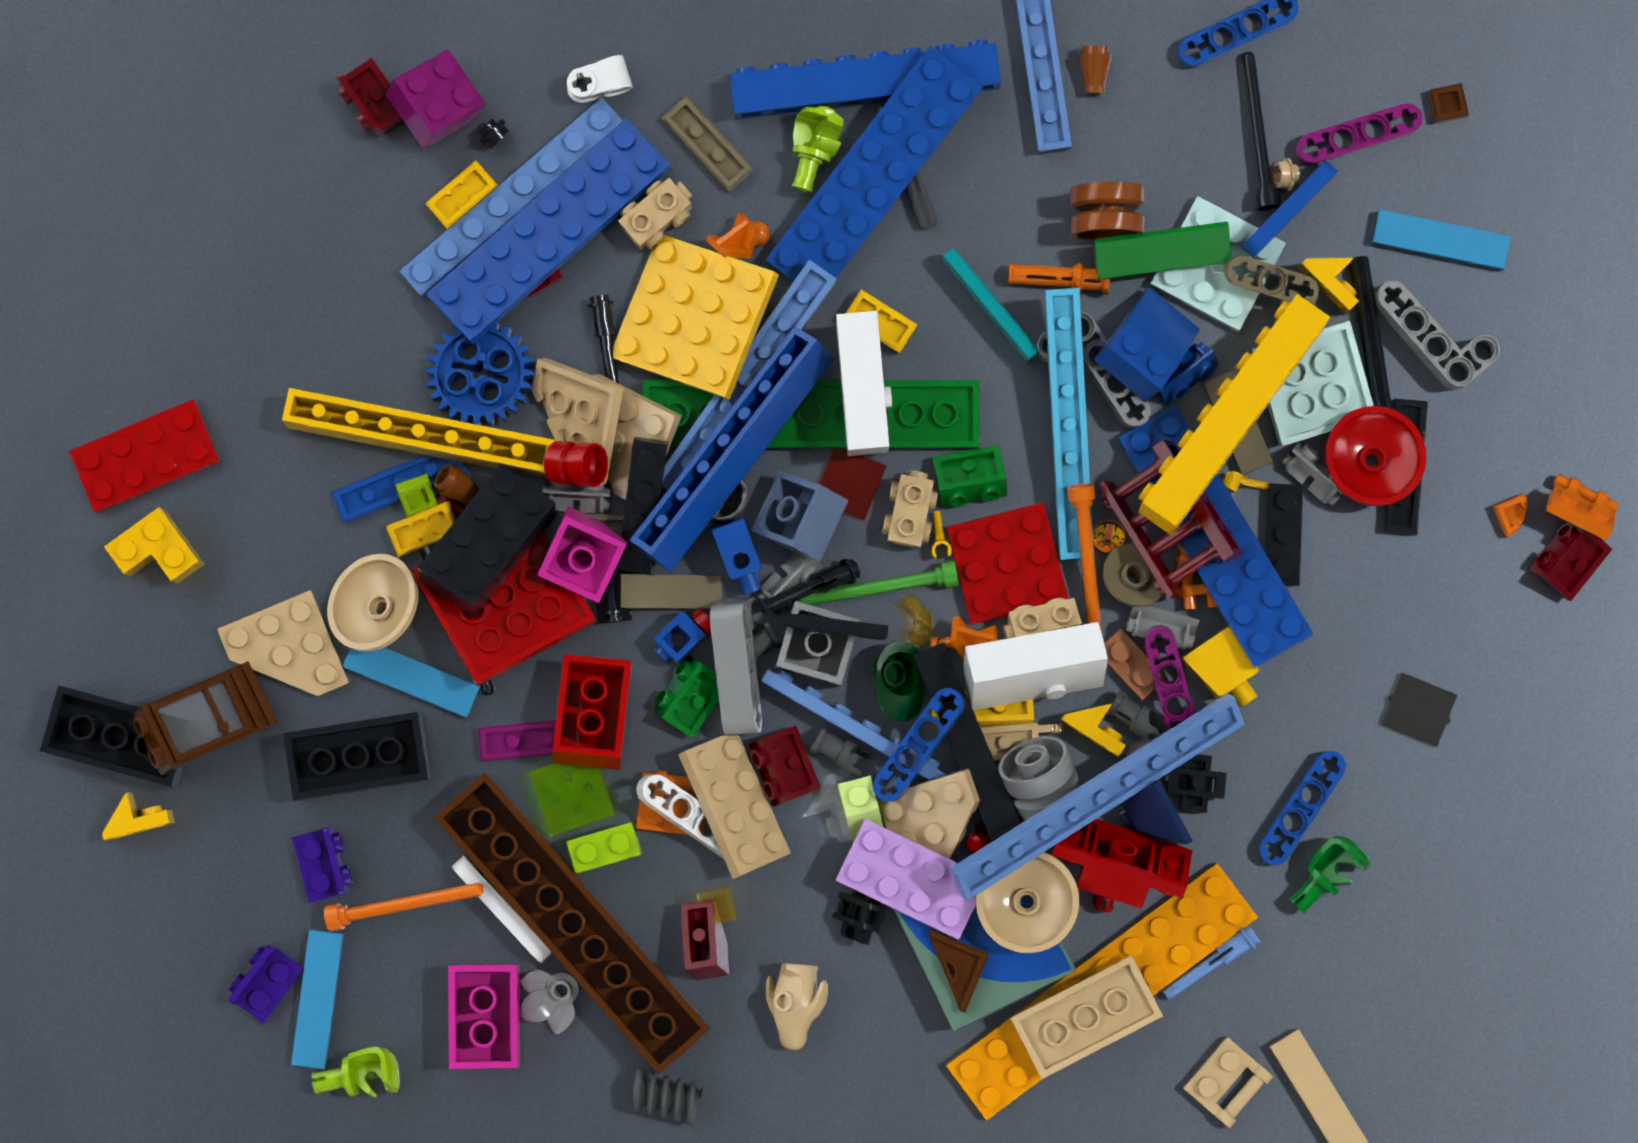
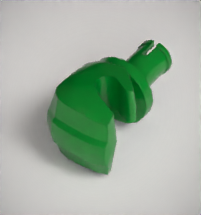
M1334 836L1330 838L1310 860V864L1306 867L1310 872L1308 881L1289 899L1305 914L1324 892H1331L1333 895H1336L1340 890L1335 885H1352L1353 881L1340 875V869L1343 866H1353L1362 871L1366 870L1371 864L1367 853L1348 837Z

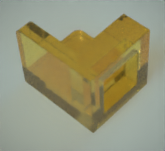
M731 886L697 894L699 902L712 899L715 901L721 923L738 919Z

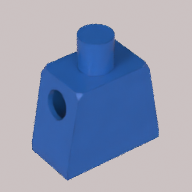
M740 514L732 520L720 521L710 525L729 579L737 578L743 595L760 590L762 587L756 571L762 569L742 515ZM744 553L747 560L743 564H736L734 560L736 554Z

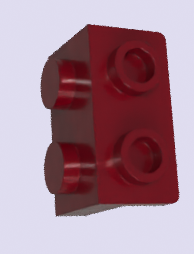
M372 58L344 76L341 73L337 76L341 86L336 88L347 105L354 102L360 113L356 115V118L366 132L373 129L377 137H379L403 120L386 96L390 83Z

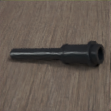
M609 294L589 297L590 304L587 307L591 308L594 336L599 338L605 377L620 384L617 363L613 358L614 344L612 335H616V331L614 329L611 305L614 304V301H610Z
M842 559L838 565L816 573L814 579L761 601V611L764 614H768L818 591L827 593L829 590L845 583L854 584L856 579L860 577L859 567L853 559Z

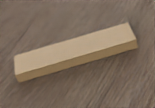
M1299 1029L1294 1030L1269 1046L1328 1143H1369Z

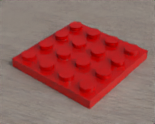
M544 531L475 618H472L422 582L419 577L418 566L411 570L415 575L418 587L477 687L596 622L595 616L582 595L537 576L551 544Z

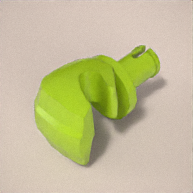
M828 106L804 107L799 110L793 129L794 146L792 153L800 161L791 185L796 190L812 193L818 166L829 164L831 158L835 156L841 146L838 138L843 130V118Z
M376 1046L365 1048L343 1057L340 1068L313 1072L312 1080L316 1079V1081L312 1082V1086L316 1094L344 1088L348 1095L353 1097L358 1096L361 1089L367 1095L376 1098L377 1095L372 1089L371 1084L374 1079L381 1078L386 1091L397 1093L400 1086L398 1062L395 1055L387 1048Z

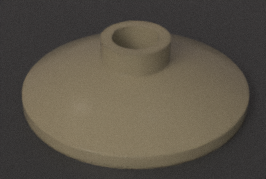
M1134 543L1120 545L1109 553L1104 561L1102 573L1104 583L1113 597L1123 604L1132 607L1149 606L1162 597L1153 583L1155 576ZM1127 576H1132L1136 580V584L1132 583Z

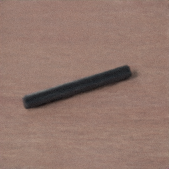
M1357 256L1350 262L1353 287L1357 292L1355 297L1359 300L1356 306L1370 394L1374 406L1392 409L1369 258L1367 256Z

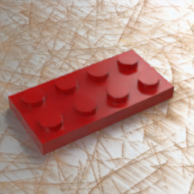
M194 399L69 451L92 509L96 514L221 462Z

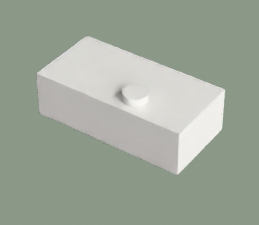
M877 311L836 314L847 455L888 453L889 437L886 407H892L891 387H884Z
M1099 622L965 646L963 678L973 711L1044 697L1058 699L1066 695V693L1103 687L1108 657Z

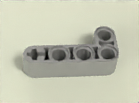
M1395 280L1387 281L1374 293L1377 311L1447 389L1459 390L1499 357L1500 345L1498 341L1486 334L1474 338L1465 347L1460 349L1401 282ZM1394 292L1397 295L1394 302L1386 303L1384 298L1387 294ZM1406 304L1408 308L1397 316L1395 313ZM1407 315H1414L1419 319L1421 326L1418 331H1412L1405 325V317ZM1429 340H1435L1441 344L1443 349L1441 356H1433L1429 353L1427 349ZM1481 343L1488 347L1490 355L1487 360L1476 356V344ZM1452 365L1460 366L1465 374L1463 381L1458 382L1451 378L1449 370Z
M1081 312V322L1085 323L1088 328V334L1082 337L1085 370L1119 422L1125 428L1132 430L1143 426L1151 415L1148 401L1144 402L1126 386L1121 393H1113L1109 390L1107 381L1114 376L1101 365L1093 364L1089 359V352L1093 349L1101 350L1107 339L1094 319L1089 314ZM1045 331L1039 337L1036 347L1038 349L1037 358L1041 362L1048 364V354L1042 348V343L1047 340V332ZM1129 392L1133 395L1128 400L1133 409L1139 407L1142 410V413L1139 415V421L1135 417L1131 419L1127 417L1130 408L1126 401L1121 406L1117 403L1123 400Z
M755 597L720 599L710 609V628L721 721L725 735L760 733L762 729V712L752 630L757 627L759 620L758 604Z

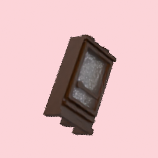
M249 661L149 704L142 705L132 714L134 717V729L139 737L144 738L148 747L149 761L154 768H158L161 775L264 732L277 723V719Z

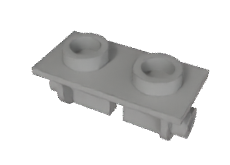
M1298 442L1292 450L1296 455L1294 456L1289 452L1281 461L1286 466L1284 470L1301 484L1309 476L1313 477L1315 480L1307 489L1322 501L1323 504L1329 503L1333 506L1341 496L1337 493L1339 489L1332 482L1326 465L1319 460L1321 458L1320 454L1310 445L1306 444L1303 446Z
M545 479L542 493H550L544 495L555 502L556 511L565 512L567 506L574 508V500L580 501V512L603 514L604 511H610L611 498H607L611 494L612 487L610 483L597 487H583L574 484L557 485Z
M794 552L780 566L788 575L783 579L774 572L761 586V591L756 596L761 601H764L814 579L815 574L824 567L819 561ZM793 603L781 607L773 612L778 616L783 610H787L788 608H790L793 605Z
M1152 606L1132 607L1125 628L1126 631L1132 632L1133 637L1145 638L1147 631L1155 625L1167 626L1173 631L1177 646L1180 650H1185V648L1192 649L1199 619ZM1161 634L1155 635V640H1156V637L1162 638V635H1161ZM1169 638L1162 639V643L1164 644L1165 642L1169 641Z

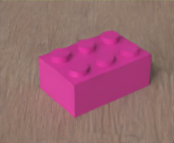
M520 963L448 965L449 1069L518 1068L521 1066Z

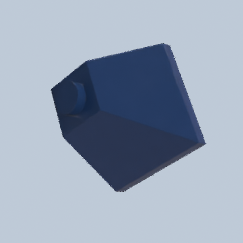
M1155 781L1120 803L1122 807L1117 809L1126 827L1132 825L1135 831L1178 844L1192 842L1161 781Z

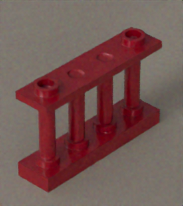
M1162 440L1152 447L1157 454L1154 463L1119 487L1110 481H1103L1098 485L1103 492L1101 494L1103 503L1110 511H1115L1155 576L1153 583L1158 592L1168 598H1179L1184 594L1177 583L1215 558L1233 562L1244 555L1205 491L1192 507L1190 519L1179 525L1172 535L1167 533L1153 544L1151 543L1142 528L1150 520L1140 513L1134 515L1125 498L1160 475L1158 470L1170 455L1175 459L1180 452L1174 441ZM1196 530H1204L1210 539L1208 547L1169 572L1159 555Z

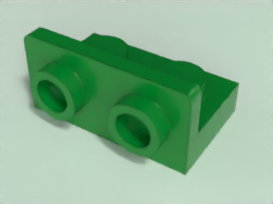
M999 445L933 457L941 507H961L971 502L982 500L994 501L1000 497L1007 496L1006 475Z
M689 655L676 666L673 673L674 677L668 686L657 694L652 712L693 739L719 701L716 672Z

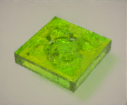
M554 763L530 771L550 836L616 815L600 768ZM569 772L572 775V780H567L569 775H565L563 778L564 773ZM591 783L594 787L593 791L590 792L591 786L588 785L586 792L584 788L585 784ZM558 794H559V798H560L561 802L558 803V804H555V803L552 801V796L554 795V798H553L554 801H558ZM581 805V806L577 807V808L575 809V811H576V812H579V811L583 808L582 813H581V814H575L574 811H573L574 806Z

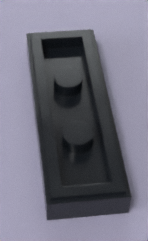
M786 613L785 627L787 629L883 641L887 639L889 627L888 625Z

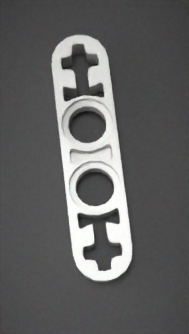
M646 775L639 780L637 795L644 804L723 858L717 842L715 844L716 840L713 833L707 837L700 833L699 824L706 817L697 799L661 775ZM658 783L656 789L663 795L669 796L666 800L660 796L650 797L651 790L648 788V785ZM680 798L688 806V811L682 818L676 817L673 813V804Z
M463 855L452 865L453 870L466 884L481 883L484 886L483 894L478 897L538 962L542 963L552 954L548 947L468 857Z

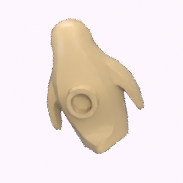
M782 963L776 985L772 975L767 978L766 1000L768 1007L774 1017L781 1045L788 1050L797 1051L805 1045L811 1023L820 1015L826 1005L828 984L825 980H822L818 988L817 965Z

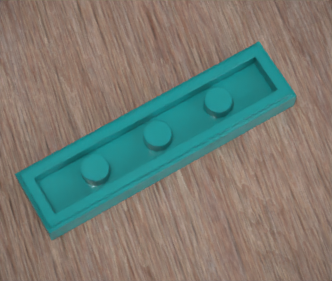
M952 248L943 256L942 261L1024 360L1028 363L1036 357L1038 353L1037 347L956 249Z

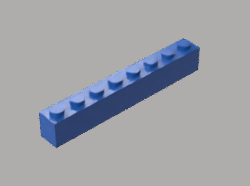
M975 40L969 42L967 47L955 48V44L951 43L935 46L937 52L983 87L981 91L1000 89L1001 78L996 43L988 44V40ZM913 47L902 50V54L889 55L887 51L870 53L869 58L856 59L855 55H844L837 57L836 62L823 63L822 59H810L803 61V66L789 67V63H775L770 65L768 70L756 71V67L752 66L738 68L736 73L730 74L735 120L798 113L804 107H816L819 105L828 106L833 109L885 103L924 52H922L920 47Z
M794 326L630 539L648 558L671 573L834 361V357L817 339Z

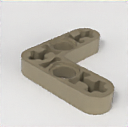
M1243 255L1232 256L1224 264L1223 273L1228 282L1281 299L1279 307L1285 300L1291 303L1297 294L1299 295L1296 291L1285 289L1288 282L1302 285L1306 281L1305 287L1310 289L1309 294L1302 295L1301 297L1314 306L1316 304L1319 287L1318 283L1310 276ZM1243 261V268L1257 272L1255 279L1240 275L1237 280V274L1232 272L1233 266H1240ZM1268 271H1275L1280 279L1278 286L1272 290L1266 289L1263 285V277Z

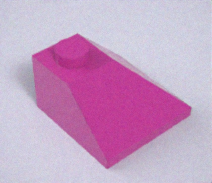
M567 506L537 576L599 603L627 545V541L600 520Z

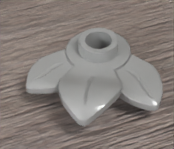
M534 970L527 973L520 980L523 988L529 992V995L521 1005V1019L533 1023L542 1022L547 1019L554 1034L563 1032L575 1017L573 1002L579 995V983L567 972H558L552 975L544 970ZM559 984L565 985L568 990L567 994L560 995L556 990V986Z

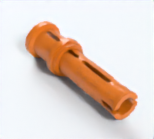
M1013 263L1009 265L1008 284L1079 288L1080 292L1081 290L1102 291L1103 295L1109 294L1110 278L1099 279L1096 268L1083 267L1082 263L1073 264V268Z

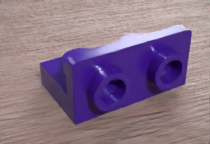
M327 827L322 830L292 837L309 903L350 893L348 886L353 884L349 866H343L340 853L344 852V844L340 832L334 833L333 827Z
M274 944L268 945L266 949L260 946L249 961L253 965L246 976L240 974L229 988L232 995L228 1001L239 1005L263 1024L268 1020L304 971V967Z

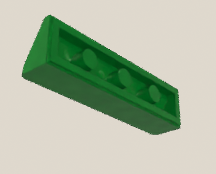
M1228 222L1094 240V261L1099 279L1226 263L1231 259Z

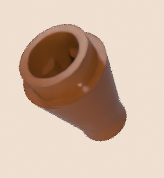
M1082 46V54H1079L1085 93H1105V84L1112 54H1109V46Z
M445 465L434 480V487L438 489L440 495L466 505L480 491L478 486L459 466Z

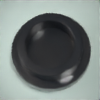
M492 118L478 132L482 136L478 142L481 145L486 144L490 149L493 148L509 132L504 126L506 122L503 119L496 122Z

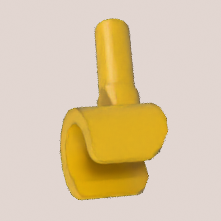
M1236 471L1225 472L1221 479L1227 490L1233 493L1237 492L1240 484L1262 490H1268L1269 482L1250 479Z
M941 511L933 512L935 541L931 545V552L936 558V546L938 544H945L949 557L952 551L951 545L945 540Z

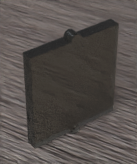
M1402 673L1394 694L1388 697L1390 704L1382 725L1437 747L1446 724L1451 722L1449 715L1457 694Z

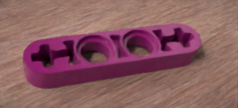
M1401 104L1308 133L1297 143L1295 149L1296 156L1305 165H1317L1325 160H1333L1415 133L1421 126L1423 120L1422 113L1413 104ZM1402 112H1406L1407 116L1413 115L1415 120L1411 122V128H1407L1405 123H1401L1393 127L1395 133L1391 134L1390 122L1400 119ZM1388 115L1390 116V122L1386 118ZM1377 121L1382 124L1384 132L1380 138L1374 139L1367 135L1365 127L1368 122ZM1338 131L1348 132L1352 137L1351 146L1339 148L1334 142L1335 133ZM1322 136H1327V145L1332 153L1328 154L1327 147L1315 153V158H1312L1310 153L1304 154L1303 149L1307 146V141H1311L1313 146H1317L1325 141Z
M1155 625L1146 633L1145 648L1168 731L1178 725V722L1194 715L1195 711L1175 635L1169 627ZM1161 634L1163 639L1169 638V641L1165 642L1166 655L1169 656L1173 653L1175 657H1163L1157 661L1154 660V658H1160L1158 645H1151V642L1155 641V635ZM1165 665H1172L1177 669L1178 676L1175 680L1166 682L1160 678L1159 670ZM1173 697H1181L1185 700L1187 706L1183 712L1173 713L1167 707L1168 701Z

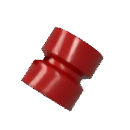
M555 441L548 447L545 453L544 471L548 480L557 485L574 484L583 487H597L604 481L607 475L608 456L603 446L598 443Z

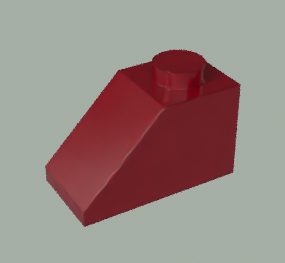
M712 899L681 904L685 971L697 980L730 975L727 939L715 901Z

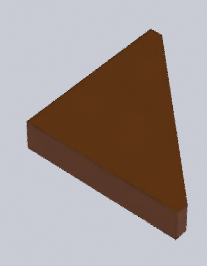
M930 929V939L960 1011L966 1012L989 953Z

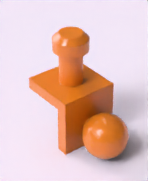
M738 213L733 227L724 236L708 235L706 241L723 257L750 259L755 246H762L768 242L770 229L765 223L760 221L752 222L745 214Z
M956 616L953 617L951 636L932 638L930 648L944 642L948 651L956 649L964 660L965 646L997 641L999 629L996 625L978 631L969 629L963 620Z

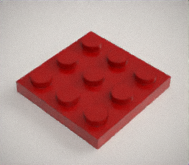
M1044 502L946 527L970 625L1008 616L1010 611L1022 605L1034 607L1046 604L1055 598L1069 599Z

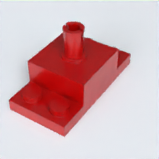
M1095 819L1054 845L1052 856L1058 857L1067 863L1080 864L1077 888L1096 894L1092 905L1098 911H1100L1105 900L1106 904L1103 912L1109 913L1114 908L1115 900L1142 909L1149 888L1156 889L1165 895L1183 898L1187 888L1193 850Z

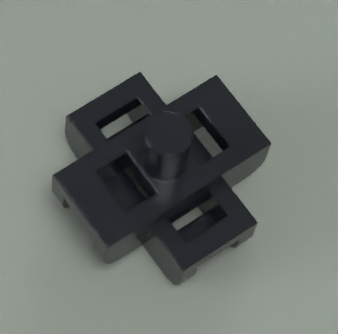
M1196 755L1183 763V768H1176L1169 772L1167 793L1180 795L1179 810L1207 813L1208 798H1225L1227 773L1211 771L1212 756ZM1213 778H1215V779H1214V790H1213V792H1212V782H1213Z
M852 890V894L838 892L837 897L840 898L837 911H833L831 917L843 921L841 935L856 942L869 945L872 932L879 933L886 907L881 906L880 902L855 890ZM851 902L852 905H851V908H850L849 915H846V914H847L848 907H849V903Z

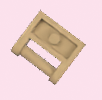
M1226 1036L1183 1086V1089L1228 1128H1231L1236 1122L1234 1118L1260 1087L1264 1083L1268 1084L1274 1076ZM1248 1068L1254 1075L1223 1110L1216 1103L1241 1073Z

